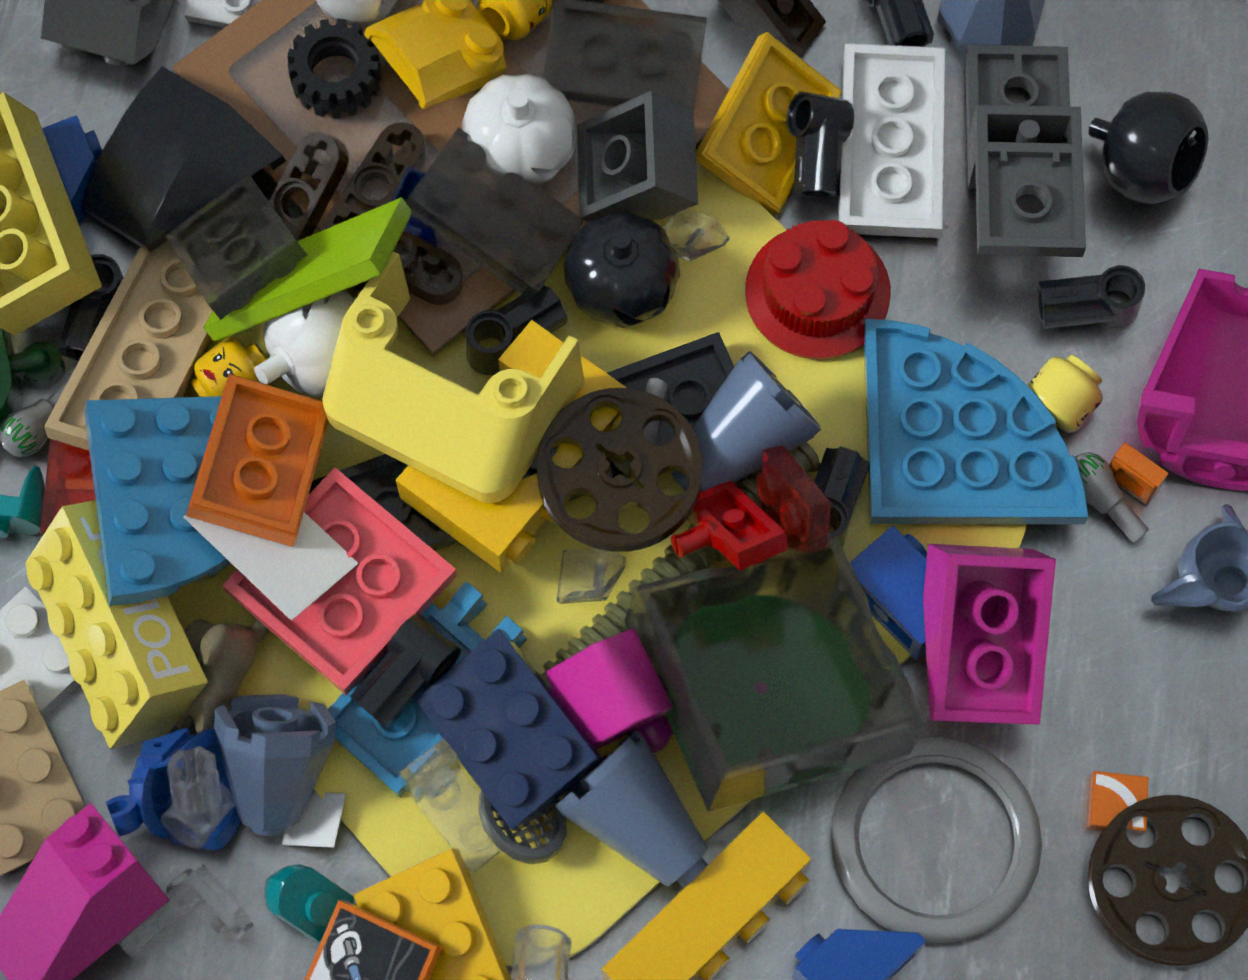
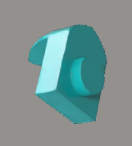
M33 466L29 471L19 497L0 495V538L8 537V533L35 535L41 531L46 510V492L40 467Z
M301 864L289 865L279 869L266 879L264 887V899L268 910L318 944L322 940L338 900H346L353 903L355 899L354 896L313 868Z

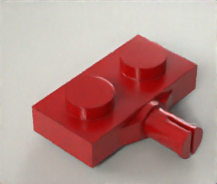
M732 481L700 492L696 505L687 518L695 527L671 536L672 547L680 558L709 546L719 550L739 571L760 564L764 560L788 550L786 532Z

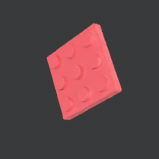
M334 468L308 495L304 512L347 552L346 554L349 558L353 557L359 564L292 621L238 569L222 586L228 595L346 696L387 652L388 643L398 628L416 613L422 614L458 575L456 568L337 468Z

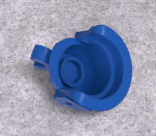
M182 729L143 742L140 756L136 760V765L130 779L127 780L129 795L117 796L106 801L119 837L134 832L143 823L151 834L162 839L170 838L172 845L196 844L204 850H220L232 839L241 822L219 750L215 729H208L193 736L190 735L188 729Z

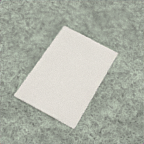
M305 512L303 513L294 547L190 518L186 515L183 516L291 621L359 564L353 557L349 558L346 554L347 552Z

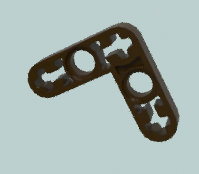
M397 122L387 126L380 133L327 215L325 229L403 196L426 157L424 137L417 127L406 122ZM405 141H409L412 153L406 151L400 153L394 163V172L389 168L394 158L392 144L401 146ZM372 179L384 180L390 186L389 193L380 200L367 199L362 195L361 189L367 181ZM404 230L397 244L403 245L409 252L407 259L402 263L409 293L435 305H443L454 301L460 295L463 287L462 269L458 260L451 254ZM420 256L423 257V269L433 275H438L442 269L448 271V281L450 283L440 282L436 287H432L428 273L416 267L418 258Z
M317 132L304 137L299 143L250 237L248 255L251 261L271 253L266 249L269 241L278 242L279 248H283L313 235L349 163L348 150L339 139ZM317 149L326 151L325 153L331 157L330 163L327 166L319 164V161L314 158ZM303 173L321 181L318 188L314 184L300 180ZM303 189L309 196L310 204L308 210L304 215L293 218L287 206L289 197L293 192ZM365 281L350 288L361 290L364 288L368 281Z

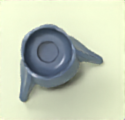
M1225 504L1221 507L1223 523L1206 526L1186 544L1178 559L1177 567L1180 578L1152 595L1151 601L1155 605L1209 606L1213 609L1231 612L1248 610V531L1243 527L1231 505Z

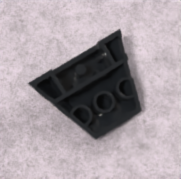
M162 66L138 93L106 143L86 186L81 207L86 213L151 252L204 217L205 206L226 192L233 196L246 189L242 182L267 165L272 170H275L287 161L271 143L228 103Z

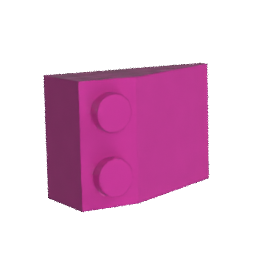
M928 544L923 608L929 714L931 720L1040 725L1056 565L1055 558L1034 549Z
M92 803L67 819L60 828L44 840L0 915V969L7 980H72L169 901V898Z

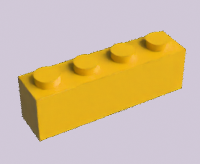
M763 811L602 968V979L698 980L701 977L703 980H712L730 961L725 952L740 937L746 943L753 940L771 920L765 913L780 898L786 904L790 903L807 886L810 880L804 874L809 870L811 858Z

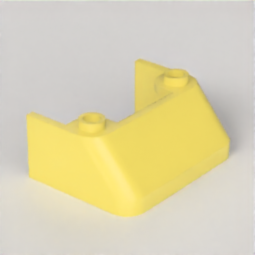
M392 252L382 274L367 282L344 315L323 394V407L327 419L339 431L479 501L486 503L502 501L514 492L537 457L543 435L552 420L574 400L585 383L579 341L568 336L541 378L520 369H506L493 375L479 395L388 351L398 334L397 317L411 299L400 255Z

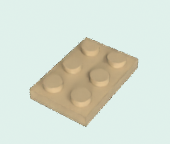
M25 679L0 691V877L32 862L44 840L60 828L67 819L86 807Z

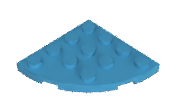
M865 319L864 357L868 461L870 462L868 469L870 524L1086 523L1088 512L1085 490L1074 455L1070 456L1064 440L1055 427L1056 420L1039 397L1016 374L967 342L963 346L945 337L930 333V328L893 320Z
M222 396L87 400L84 413L109 606L140 603L176 593L178 587L196 581L207 574L213 576L230 564L210 542L183 518L188 510Z

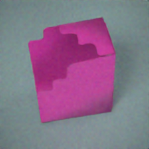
M635 628L598 641L546 671V678L551 686L552 693L596 750L615 742L673 708Z

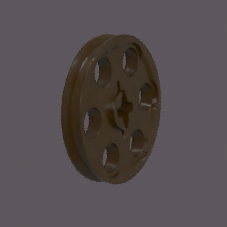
M608 388L579 397L555 416L545 431L539 446L537 456L538 486L548 513L555 523L569 536L596 549L628 552L644 549L663 541L678 530L687 520L700 494L703 460L700 444L693 428L686 418L670 403L642 390ZM601 407H610L619 412L622 420L616 429L603 432L597 430L590 421L592 413ZM657 420L665 421L674 429L675 435L665 445H653L643 435V430L647 424ZM563 443H572L581 450L583 457L576 466L561 468L551 459L553 449ZM607 458L610 461L614 460L617 464H622L626 460L631 462L629 474L633 481L630 478L626 479L621 474L613 479L610 478V464ZM673 470L683 473L689 482L687 490L678 496L664 494L657 485L659 477L664 472ZM574 494H587L596 502V510L588 518L575 519L565 511L564 506L567 499ZM629 507L643 509L650 518L648 527L639 533L626 532L618 523V517L622 511Z
M1161 795L1146 798L1130 805L1121 811L1103 830L1091 853L1088 866V888L1090 899L1099 921L1119 945L1146 961L1167 966H1186L1212 959L1233 945L1248 928L1247 837L1230 817L1216 807L1195 798L1180 795ZM1137 816L1146 817L1147 821L1153 826L1156 832V839L1152 846L1139 848L1129 841L1126 835V826L1132 818ZM1195 816L1206 821L1211 830L1210 841L1202 846L1189 843L1182 834L1181 827L1184 819ZM1230 863L1241 870L1244 877V886L1240 892L1229 893L1217 885L1215 870L1219 864ZM1118 867L1129 873L1133 881V889L1128 896L1116 897L1105 889L1103 875L1107 869ZM1173 867L1182 871L1180 880L1187 884L1189 889L1179 887L1174 893H1170L1165 889L1167 880L1160 875L1159 871L1168 873ZM1208 912L1219 920L1222 933L1218 941L1206 943L1195 936L1192 930V921L1196 914ZM1151 914L1162 920L1166 929L1165 939L1162 943L1150 945L1139 938L1136 932V922L1140 916Z

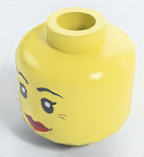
M1072 354L1067 359L1052 357L1027 384L1056 420L1055 427L1066 433L1076 432L1103 400L1102 392L1098 387L1102 382L1100 376Z

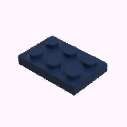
M499 628L415 699L416 703L512 831L519 832L604 760L507 632Z

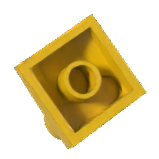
M424 0L421 4L410 7L367 27L364 33L365 37L374 43L418 99L422 109L482 88L487 82L503 75L507 68L503 54L504 45L501 38L470 0Z

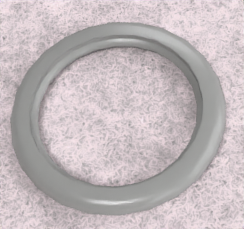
M942 736L909 738L886 746L865 760L848 779L835 806L831 829L834 862L844 887L859 908L882 927L893 932L919 933L929 943L962 942L990 932L1010 918L1027 898L1039 872L1042 851L1040 821L1028 790L1013 770L991 752L964 740ZM925 763H943L958 766L979 776L994 789L1005 804L1012 821L1015 842L1012 863L1001 885L989 898L976 907L949 915L935 916L914 912L894 902L879 889L869 875L860 851L859 829L862 813L870 796L880 784L899 770Z

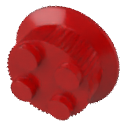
M810 220L808 223L804 221L803 224L798 223L797 226H792L791 229H787V231L775 236L760 249L748 270L745 298L753 323L760 333L777 348L802 358L831 359L849 354L864 345L865 319L885 320L890 305L891 286L883 261L876 251L863 240V237H859V233H854L853 229H849L848 226L838 220H815L814 222Z

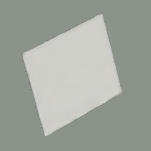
M312 792L299 822L285 830L282 845L334 848L346 793H324L322 799L316 792Z

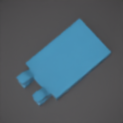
M467 581L458 589L442 610L432 603L421 614L461 647V654L454 666L485 640L467 625L487 606V603L482 600L484 598L483 595ZM508 616L493 631L495 632L498 628L506 631L518 648L527 641V638L523 635L524 631ZM386 652L346 696L342 694L328 710L336 721L335 739L397 796L401 797L448 744L415 700L388 730L350 697L388 653ZM426 686L417 697H419L430 686Z

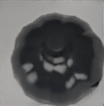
M1167 91L1144 92L1133 96L1124 102L1111 122L1096 117L1092 120L1088 130L1090 137L1104 141L1102 163L1105 167V175L1112 187L1120 195L1132 202L1156 204L1167 202L1188 191L1198 177L1208 149V129L1199 109L1189 99L1177 93ZM1195 130L1197 133L1194 135V137H1190L1193 131Z
M628 211L608 213L599 219L586 222L575 234L563 264L565 283L579 309L593 320L620 328L635 327L646 320L660 315L673 297L675 286L681 275L679 257L665 229L652 219L640 217Z

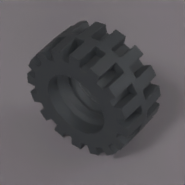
M337 18L336 25H330L329 19L320 20L321 27L315 29L312 24L304 28L305 37L297 34L293 39L294 49L289 48L287 66L292 89L296 98H300L301 105L307 110L313 107L317 116L324 118L327 111L331 112L332 119H341V112L347 111L351 117L358 114V105L366 109L372 103L371 95L377 96L380 90L381 63L378 49L370 39L368 40L363 35L360 25L354 23L351 28H348L345 19ZM331 56H343L351 59L356 64L355 71L348 78L338 82H327L318 79L313 73L315 66L320 61Z

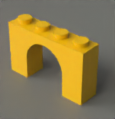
M531 320L498 359L500 371L520 369L541 378L564 342ZM581 355L585 383L574 400L602 389L627 388ZM601 407L595 410L590 418L592 425L597 430L603 432L616 429L622 420L619 412L610 407ZM563 443L558 446L552 461L561 468H571L581 461L583 454L576 445ZM409 465L396 479L400 499L500 573L506 569L511 561L519 564L528 555L536 541V537L533 535L545 520L549 523L554 522L542 501L537 473L522 479L509 497L494 503L479 501ZM570 497L565 502L564 508L567 506Z

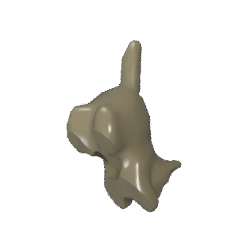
M199 619L184 629L208 683L177 721V728L188 729L194 723L197 733L214 729L215 708L224 704L227 711H231V703L233 699L237 698L240 683L253 665L258 643L270 631L260 621L256 619L248 627L233 623L213 624Z

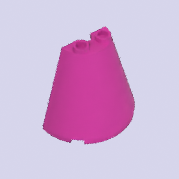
M1198 269L1140 398L1137 416L1138 432L1145 448L1152 447L1159 453L1160 464L1175 474L1193 482L1215 488L1248 491V288L1239 286L1235 281V275Z

